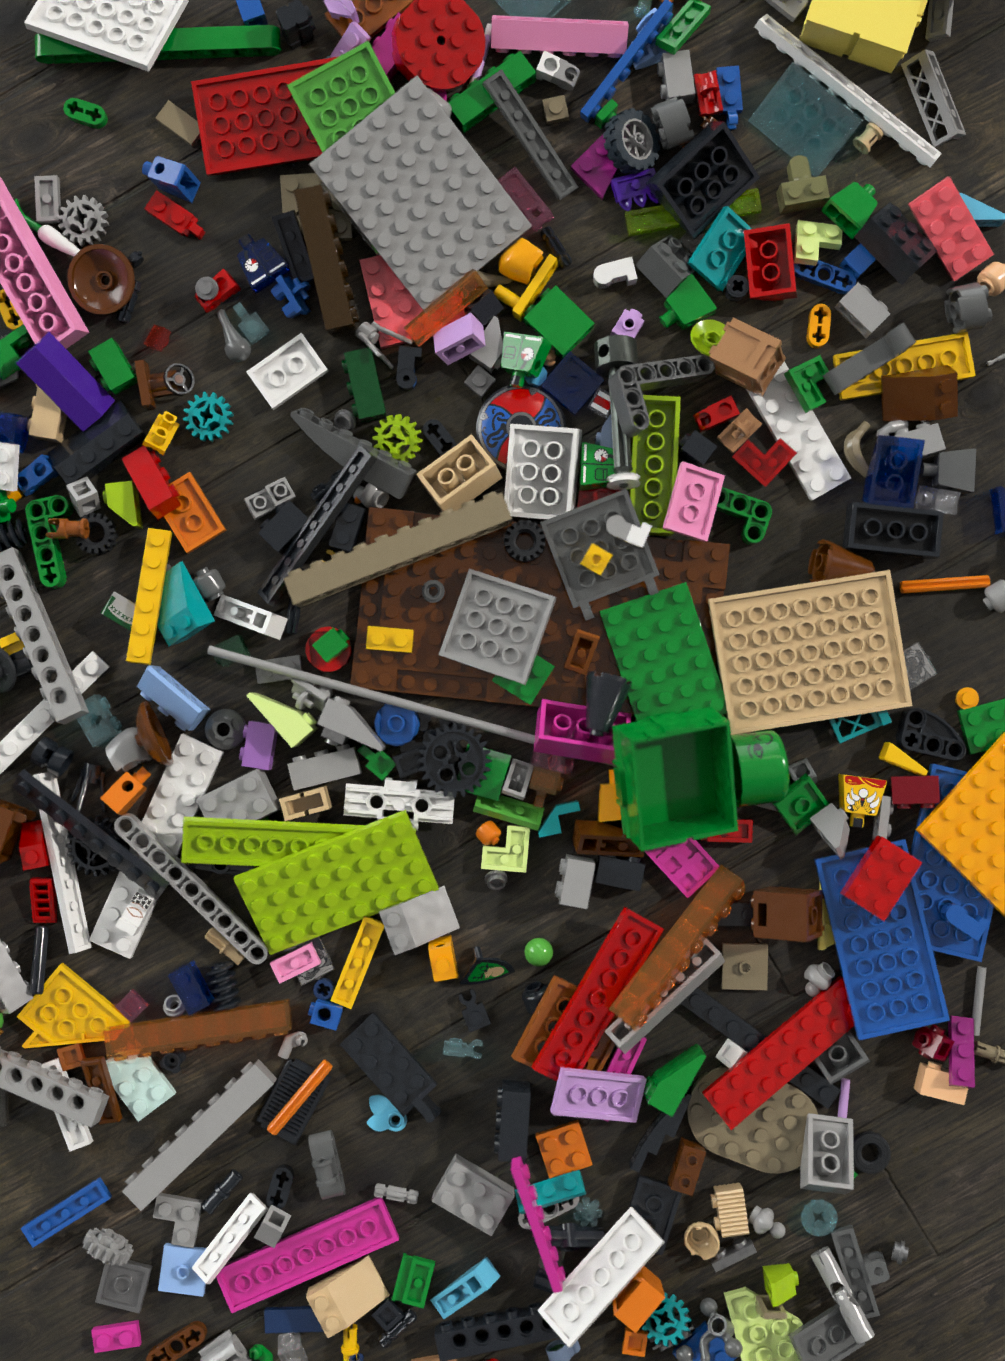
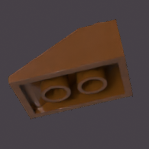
M949 365L881 376L883 421H924L958 417V375Z

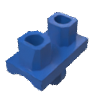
M283 275L276 278L278 283L271 289V292L277 300L281 301L285 297L289 300V303L282 307L286 317L294 318L299 314L307 315L311 312L305 300L310 298L307 293L311 287L308 282L301 283L298 278L292 281L289 276L285 278Z

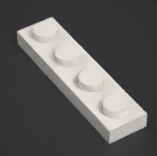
M59 1057L42 1063V1068L58 1070L62 1073V1076L69 1078L67 1071L62 1070ZM57 1087L58 1094L63 1096L62 1089ZM54 1111L69 1152L93 1142L87 1125Z
M249 1193L193 1265L192 1269L206 1284H211L269 1209L255 1194Z

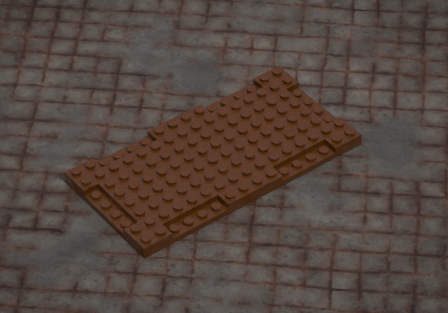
M369 507L365 543L367 545L375 543V538L385 534H388V537L397 534L396 530L402 527L410 526V528L418 526V522L422 519L431 517L433 520L439 518L440 515ZM511 524L362 583L350 684L373 690L536 707L540 706L542 699L586 706V676L589 671H596L595 676L599 677L602 675V672L620 676L599 611L649 595L643 581L591 601L589 605L594 618L586 621L581 607L573 608L546 536L544 550L534 561L523 563L522 561H515L514 558L509 556L505 549L504 537L507 529L512 526ZM521 533L516 538V545L522 550H528L534 544V539L529 533ZM647 537L646 541L660 574L653 577L658 591L687 582L716 668L717 654L708 599L723 597L730 544ZM469 569L556 597L537 652L539 657L555 667L531 705L494 683L492 679L495 674L439 655ZM437 580L443 584L445 594L439 602L431 603L424 599L422 587L427 581ZM435 587L429 590V594L432 596L438 593V589ZM368 626L414 630L412 653L366 649ZM578 629L600 636L586 675L564 668ZM627 696L620 712L630 713L634 717Z

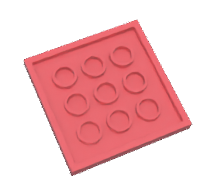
M380 255L359 260L373 318L380 326L405 336L414 342L433 337V332L465 316L459 287L425 313ZM378 331L381 349L406 343Z

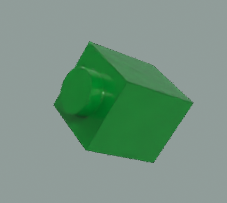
M332 628L312 646L326 663H330L350 646L346 642L349 640V637L342 629L337 631L335 628Z

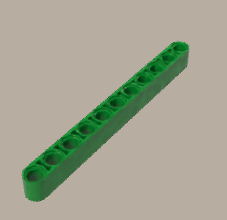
M275 25L173 28L156 60L276 56L281 53L280 28ZM40 33L35 35V59L40 63L117 62V60Z

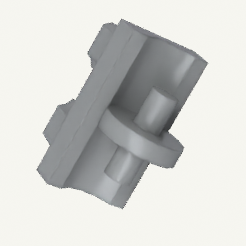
M292 678L293 687L291 692L293 693L292 698L297 700L296 708L302 710L307 706L312 709L314 706L323 712L328 698H331L333 694V689L320 686L317 689L313 683Z

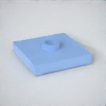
M165 1243L158 1291L203 1297L206 1283L197 1275L192 1267L207 1248L195 1246L190 1248Z

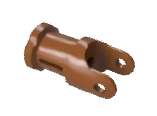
M67 518L48 519L49 524L59 525L56 532L46 533L48 538L69 539V537H82L87 539L89 537L90 528L87 518H82L81 521H69Z

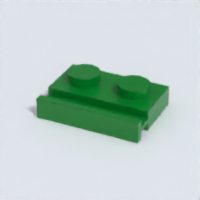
M403 1253L392 1301L398 1300L404 1304L424 1309L435 1261Z

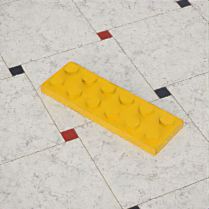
M968 332L917 340L908 350L840 392V401L881 394V376L949 365L957 372L958 380L975 377ZM862 350L834 355V368Z

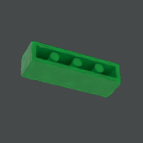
M521 51L515 55L513 53L508 55L497 68H490L483 78L479 81H472L465 91L461 94L456 93L449 99L448 103L452 107L451 117L463 134L498 109L482 83L499 70H503L518 94L536 82V71Z

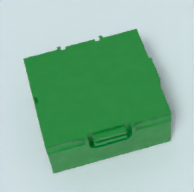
M713 707L682 713L650 716L646 720L612 726L615 759L612 760V763L616 766L614 768L616 796L619 797V799H616V803L620 806L622 831L641 851L687 842V838L697 840L738 831L729 720L719 714Z

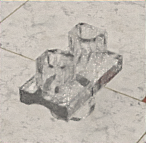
M919 486L915 501L916 508L957 515V504L961 492Z

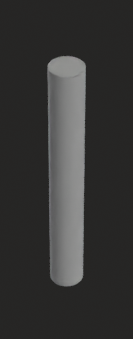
M977 966L972 1011L974 1035L976 1036L980 1035L987 970L986 967Z

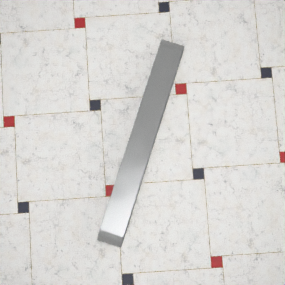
M125 813L115 821L114 827L117 834L164 879L170 882L169 884L248 961L253 964H261L265 961L268 950L263 939L185 863H181V860L145 824L131 813ZM122 819H128L131 821V830H125L122 828ZM139 835H145L148 838L149 844L147 846H141L138 843ZM154 852H163L165 861H156ZM173 867L179 868L182 876L179 878L173 877L170 869ZM190 883L197 885L198 892L195 894L188 892L187 885ZM210 899L214 902L215 907L210 910L206 909L203 906V901ZM227 915L230 917L231 923L223 925L220 923L219 917ZM243 931L247 934L248 938L240 941L236 938L235 933ZM254 947H260L264 954L262 956H255L251 950Z

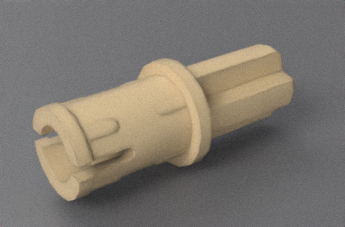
M211 928L206 933L205 939L218 948L220 954H225L237 966L245 958L215 928Z

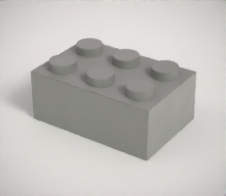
M255 769L196 799L204 818L261 820L282 810L264 769Z
M455 1154L433 1192L432 1202L492 1236L515 1194L514 1187L460 1155Z

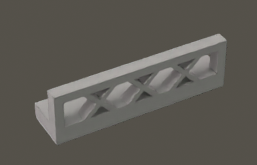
M923 50L902 63L901 66L933 147L937 148L951 139H960L965 136L966 132L934 51ZM920 61L922 69L919 77L913 76L910 66ZM922 82L928 83L930 87L927 98L922 97L919 93ZM930 102L938 107L935 119L929 117L927 113ZM938 123L945 125L948 133L940 139H937L935 133Z

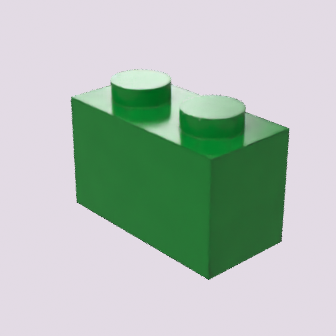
M113 338L88 351L92 357L89 362L96 372L100 371L103 376L100 381L107 391L111 390L117 395L138 383L136 374L118 343Z

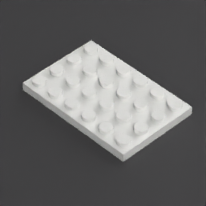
M37 0L24 23L27 29L149 72L189 0Z

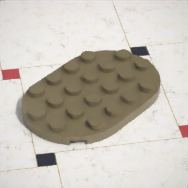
M721 1065L704 1073L695 1082L690 1091L692 1098L686 1112L691 1131L702 1146L717 1155L765 1173H785L800 1167L807 1114H818L810 1098L801 1089L790 1083L785 1084L734 1129L730 1130L701 1093L729 1068L726 1065Z

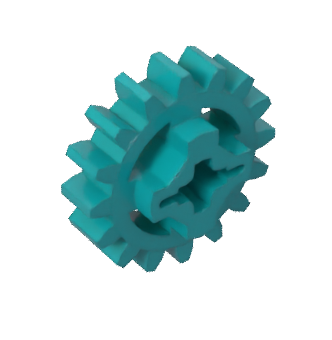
M203 392L202 398L194 395L196 401H188L191 407L190 409H184L188 416L184 417L183 421L190 423L186 426V429L188 431L194 430L192 436L196 438L200 435V440L205 442L207 437L211 442H214L215 436L223 439L221 433L225 432L228 434L227 425H233L229 418L233 417L234 414L227 411L231 408L230 404H224L225 399L222 396L217 399V394L214 392L210 397L206 392ZM217 405L220 406L223 416L217 413ZM211 414V415L213 416L212 419H211V418H208V420L204 419L205 415H206V416H209V415ZM194 418L200 421V429L197 428Z
M664 1292L665 1299L660 1303V1305L665 1304L664 1308L654 1310L645 1321L646 1325L642 1327V1330L649 1331L648 1339L651 1340L656 1337L655 1344L657 1345L663 1341L664 1346L668 1347L669 1341H671L676 1346L678 1337L682 1340L685 1339L682 1334L683 1331H690L685 1326L686 1323L691 1322L690 1318L685 1317L689 1309H682L684 1304L682 1300L676 1303L677 1296L672 1294L670 1299H668L667 1293ZM675 1308H677L680 1314V1321L676 1319L674 1314ZM668 1314V1318H670L671 1321L674 1322V1324L666 1322L664 1324V1322L661 1321V1319L658 1318L657 1315L661 1317H666ZM651 1318L656 1322L657 1327L655 1330L652 1327ZM672 1329H676V1330H677V1331H676L675 1333H673L672 1335L665 1336V1335H667L668 1331H670V1330H672Z

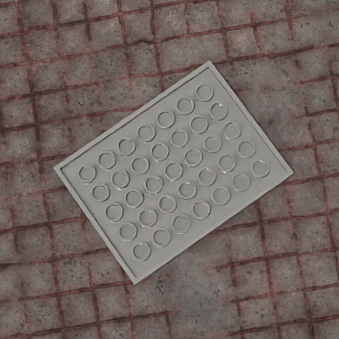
M418 76L408 82L310 163L314 172L425 313L532 227Z

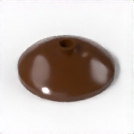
M93 244L81 249L72 259L68 269V286L71 295L82 308L91 313L105 315L119 311L128 303L134 291L135 276L131 263L121 251L109 245ZM108 276L110 282L106 285L104 279Z
M144 701L140 704L137 712L136 727L138 734L135 735L136 742L140 748L144 747L153 759L162 765L170 766L173 764V755L168 739L154 709L147 701Z

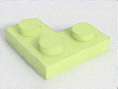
M798 220L796 225L794 263L816 266L819 247L840 250L843 231L833 224Z
M507 825L506 847L483 845L481 869L526 873L530 828Z

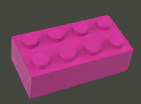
M542 699L537 712L534 752L613 764L612 760L615 759L612 728L609 734H604V737L590 735V730L586 729V706ZM619 712L613 726L631 723V714Z

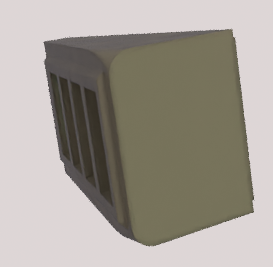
M756 1295V1313L763 1319H787V1313L783 1304L773 1307L768 1295Z

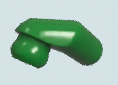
M255 1344L249 1351L251 1359L273 1361V1354L262 1344Z

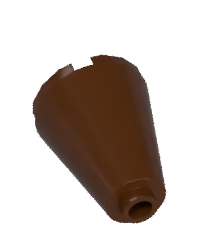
M824 539L817 542V544H820L818 549L812 550L808 565V574H811L813 579H809L810 582L875 572L872 561Z

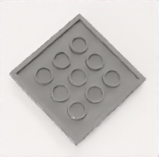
M469 569L439 655L526 685L556 597Z

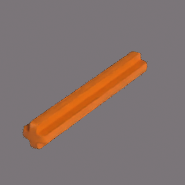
M982 575L901 581L900 592L916 593L987 588L990 586V577Z
M323 1060L268 1125L267 1130L275 1136L279 1133L332 1070L333 1066L327 1060Z

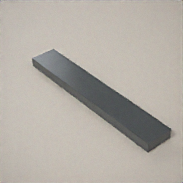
M499 70L482 83L558 201L577 189L578 186L503 70Z

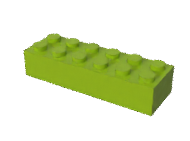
M643 395L650 421L649 426L637 436L631 437L630 446L631 465L633 467L631 473L640 475L641 478L638 481L641 482V485L629 489L628 494L640 525L644 522L652 526L648 534L649 536H672L674 532L663 529L677 477L681 397Z

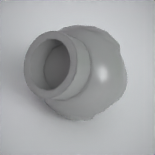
M370 483L365 487L358 486L352 494L356 504L362 502L367 508H382L389 500L387 492Z
M822 962L819 965L812 964L805 970L804 978L809 980L805 991L809 996L815 997L822 990H827L831 986L835 973L826 962Z
M756 1206L748 1219V1222L753 1225L754 1231L757 1234H764L767 1230H770V1234L774 1238L780 1239L786 1232L782 1223L773 1222L774 1212L770 1208L762 1209Z

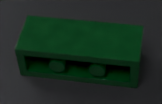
M367 347L345 352V360H342L344 373H349L350 382H347L349 395H354L356 403L352 404L354 417H359L361 423L387 418L372 350Z

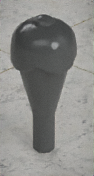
M218 310L217 316L223 327L226 344L224 350L227 357L233 362L245 361L251 354L249 342L232 326L225 310Z

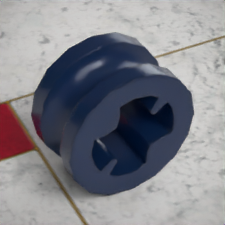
M329 978L319 979L313 988L314 995L320 1000L329 999L334 993V983ZM321 983L330 987L327 991L328 994H324L323 991L319 992L318 988L321 987Z

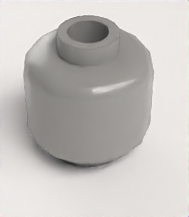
M1001 579L985 589L986 598L983 599L990 611L995 609L998 613L1005 611V580Z

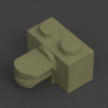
M802 155L793 157L787 165L789 182L781 183L776 191L780 214L825 206L830 198L826 175L812 177L807 157Z

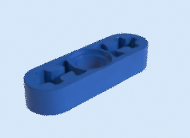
M818 260L817 268L812 276H810V273L814 267L813 265H805L807 269L801 272L798 266L800 264L794 263L795 277L839 294H847L856 285V278L853 273ZM821 269L827 270L830 274L829 279L826 281L819 279L818 271ZM835 274H837L838 276L835 278L837 280L832 284L831 281L834 279ZM844 278H847V283L850 285H847L844 288L842 287V282L840 281H842Z

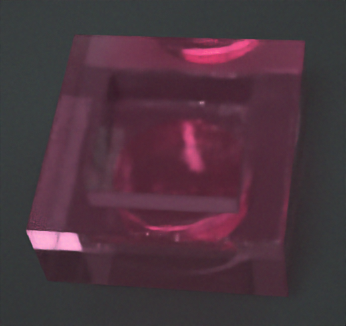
M132 989L115 1007L131 1023L149 1004Z

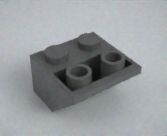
M671 234L652 245L635 265L666 298L690 274L694 275L696 273L687 264L692 254L688 253L682 247L681 242Z

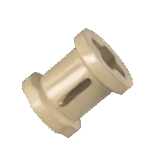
M870 122L866 125V130L859 137L854 138L853 144L858 151L868 154L871 150L870 147L877 140L883 138V132L877 125Z

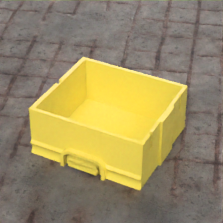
M812 0L799 40L805 45L840 57L845 54L849 56V60L892 73L899 60L904 58V55L907 53L914 29L918 27L922 20L921 17L928 0Z

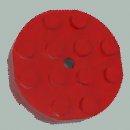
M414 0L396 19L391 33L392 57L397 69L409 82L418 76L425 86L437 93L450 92L463 85L480 67L485 53V34L482 23L477 14L464 0Z

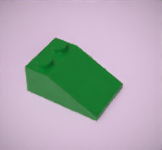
M693 1045L656 1070L652 1077H647L644 1094L648 1104L673 1117L706 1058L700 1045Z

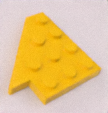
M61 963L44 983L43 994L34 995L33 999L28 1002L17 1016L34 1031L22 1045L23 1048L116 1040L132 1021L64 963Z

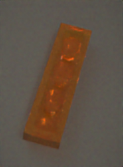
M472 269L403 328L413 342L420 347L486 291L488 287L476 270Z

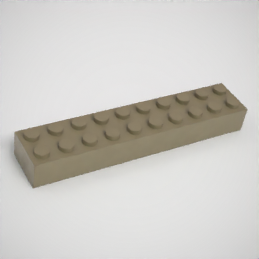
M496 491L483 496L484 499L477 503L474 500L462 504V508L453 511V509H448L441 512L439 518L433 520L431 517L422 519L416 527H402L396 530L397 534L388 537V534L375 538V543L367 545L362 543L354 546V551L345 554L342 551L332 555V560L327 562L319 560L311 563L310 568L307 570L299 568L289 572V577L284 578L293 604L301 608L511 525L512 517L503 494H497Z

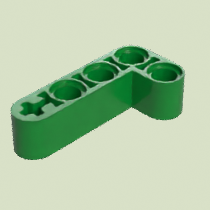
M722 487L720 495L723 500L722 503L717 504L716 511L745 520L741 531V538L747 545L757 544L765 536L772 515L771 506L765 501ZM734 500L742 501L744 505L742 511L734 508ZM756 507L764 509V518H759L755 515ZM750 528L757 531V539L749 538L748 530Z
M60 495L30 501L25 508L40 580L43 585L54 589L63 587L67 581L58 539L48 537L41 539L40 532L44 528L47 529L48 533L56 532V526L49 524L48 519L68 518L73 514L74 507L71 501ZM64 501V510L58 512L57 505ZM41 506L43 512L41 516L36 517L35 510ZM51 550L53 555L52 559L50 561H46L45 553ZM53 574H56L57 578H54L53 581H50V578L53 577Z

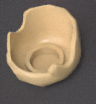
M694 1222L688 1226L684 1233V1244L691 1255H699L703 1260H708L715 1257L719 1251V1236L712 1225L705 1222Z

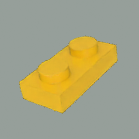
M368 626L366 649L412 653L414 630Z

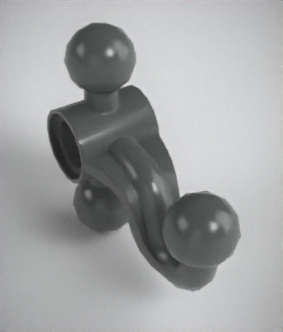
M703 1299L700 1303L701 1312L703 1315L710 1317L708 1321V1331L703 1334L699 1342L700 1361H710L709 1343L715 1338L724 1340V1349L729 1357L736 1358L740 1356L743 1347L738 1339L732 1338L734 1334L733 1323L717 1313L718 1306L714 1299ZM724 1322V1330L718 1333V1325ZM679 1346L676 1350L677 1360L693 1361L694 1353L690 1346Z

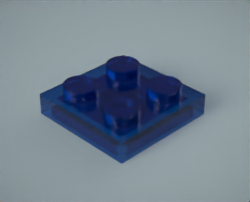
M569 351L541 384V388L575 416L601 386L604 379Z

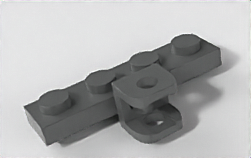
M853 1225L830 1230L844 1277L852 1290L853 1297L859 1303L867 1319L880 1316L871 1285L883 1283L890 1278L883 1253L873 1251L861 1254Z

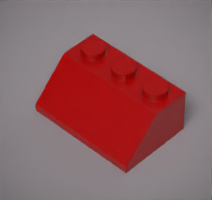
M790 223L744 230L750 299L779 301L797 298Z

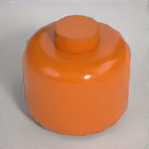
M491 820L483 823L476 830L477 838L485 846L495 845L500 840L501 830Z

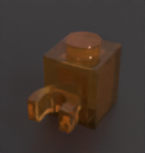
M534 765L529 783L530 789L537 790L533 806L543 808L546 793L556 795V791H561L564 778L560 777L561 772Z

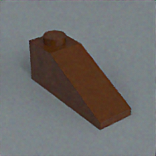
M576 820L572 840L577 854L643 857L644 851H641L631 839L623 834L622 828L599 821Z

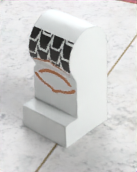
M632 257L601 264L596 267L593 274L594 285L600 289H605L612 283L626 280L627 286L634 285L637 282Z
M139 888L115 926L132 936L138 934L156 898Z

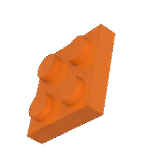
M579 1120L535 1133L549 1179L593 1165Z

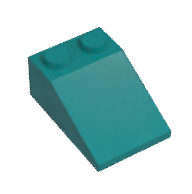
M183 561L166 571L157 623L167 645L172 646L188 640L215 622Z

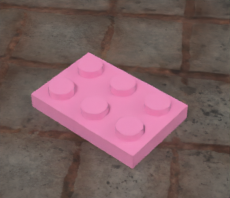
M681 462L663 529L707 542L725 476L686 462Z

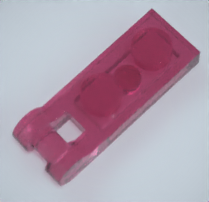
M516 167L512 168L498 180L530 222L531 228L535 232L542 228L541 225L546 221L550 222L554 218L552 212ZM538 209L541 214L535 217L533 212Z

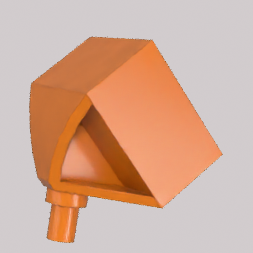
M643 1266L612 1301L614 1316L636 1333L665 1299L661 1280Z

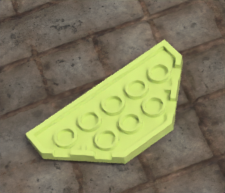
M747 1287L724 1292L730 1319L734 1325L735 1338L741 1342L743 1347L740 1355L741 1361H799L788 1334L803 1325L801 1319L786 1311L787 1319L784 1320L763 1319L756 1313V1295L759 1294Z

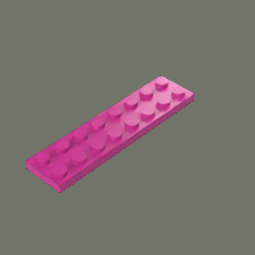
M376 1197L279 1240L275 1248L267 1245L226 1263L216 1278L231 1313H234L399 1240V1235L383 1198Z

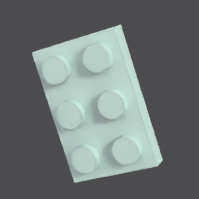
M137 1038L106 1060L114 1090L138 1122L176 1094L173 1086Z

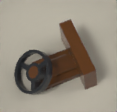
M144 360L134 361L141 403L147 410L156 409L155 397L172 394L185 395L194 387V375L184 364L174 363L168 366L164 372L150 374L149 364ZM171 367H181L178 373L177 370L169 371ZM184 370L190 376L191 384L189 389L184 384Z

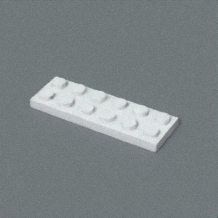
M783 362L763 397L749 390L747 392L775 441L777 442L781 437L797 452L788 463L809 500L812 501L851 479L813 410L805 414L784 376V373L789 369L786 363Z
M630 1207L563 1282V1291L553 1293L539 1308L538 1312L568 1347H572L665 1241L633 1207Z

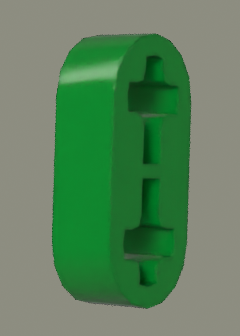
M70 98L64 104V112L73 122L95 129L103 128L108 122L106 112L99 105L78 98ZM77 106L83 113L75 111L73 114L71 108L75 109ZM97 113H99L100 116H101V118H96L95 121H94L93 118L89 115V114H91V115L96 116Z

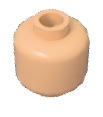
M990 263L977 277V283L987 286L989 296H997L1005 290V264Z

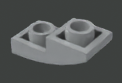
M283 477L265 486L263 490L244 498V502L254 520L277 509L283 502L287 503L296 496L286 478Z

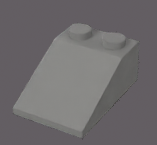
M335 696V699L328 698L317 724L379 751L385 750L386 745L358 711L349 705L351 701L340 696Z
M445 885L440 886L439 890L435 892H427L379 911L394 955L416 948L460 928Z
M807 1114L800 1165V1189L847 1194L854 1190L853 1119Z

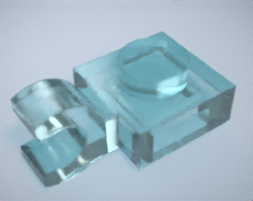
M240 302L233 307L242 320L238 327L252 345L270 332L256 312L249 315Z
M450 1038L449 1041H444L443 1055L470 1056L475 1059H480L482 1053H476L473 1050L475 1046H483V1041L474 1040L468 1045L467 1043H462L463 1040L458 1038Z

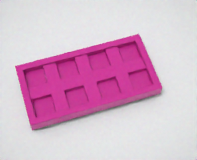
M687 838V842L644 851L687 898L721 868L701 845L692 838Z

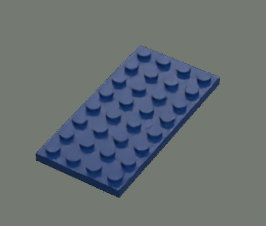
M930 763L928 776H939L940 802L967 774L966 771ZM920 807L916 829L935 808ZM915 829L910 855L922 862L914 876L932 950L982 962L990 924L979 941H976L944 921L941 917V909L947 903H954L962 906L966 914L972 918L975 915H979L991 922L994 906Z
M905 839L891 842L909 854ZM869 847L848 851L843 859H840L836 854L814 859L858 1040L950 1021L915 876H913L885 921L878 919L840 894Z

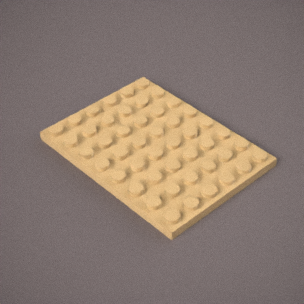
M890 570L708 599L727 711L726 715L727 720L730 721L731 735L912 706Z

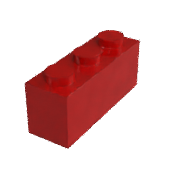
M143 445L122 458L148 509L157 519L162 518L181 506L177 498L180 496V493L174 484L170 485L168 480L171 477L164 467H160L159 463L162 461L155 450L150 451Z

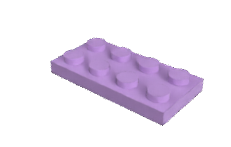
M561 1067L550 1112L553 1115L636 1123L647 1079L641 1075Z

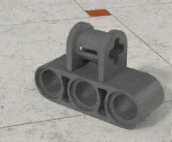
M328 1130L310 1134L308 1139L313 1160L312 1166L315 1169L316 1184L319 1187L321 1199L325 1200L345 1195V1183L333 1131Z

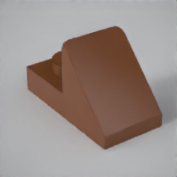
M578 629L564 668L586 675L600 636Z

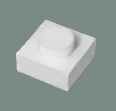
M728 1038L716 1055V1058L730 1069L748 1052Z

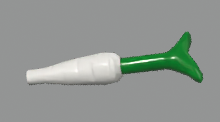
M18 199L14 200L29 228L38 233V237L42 242L73 257L80 251L79 248L50 225L42 226L26 216L20 208Z

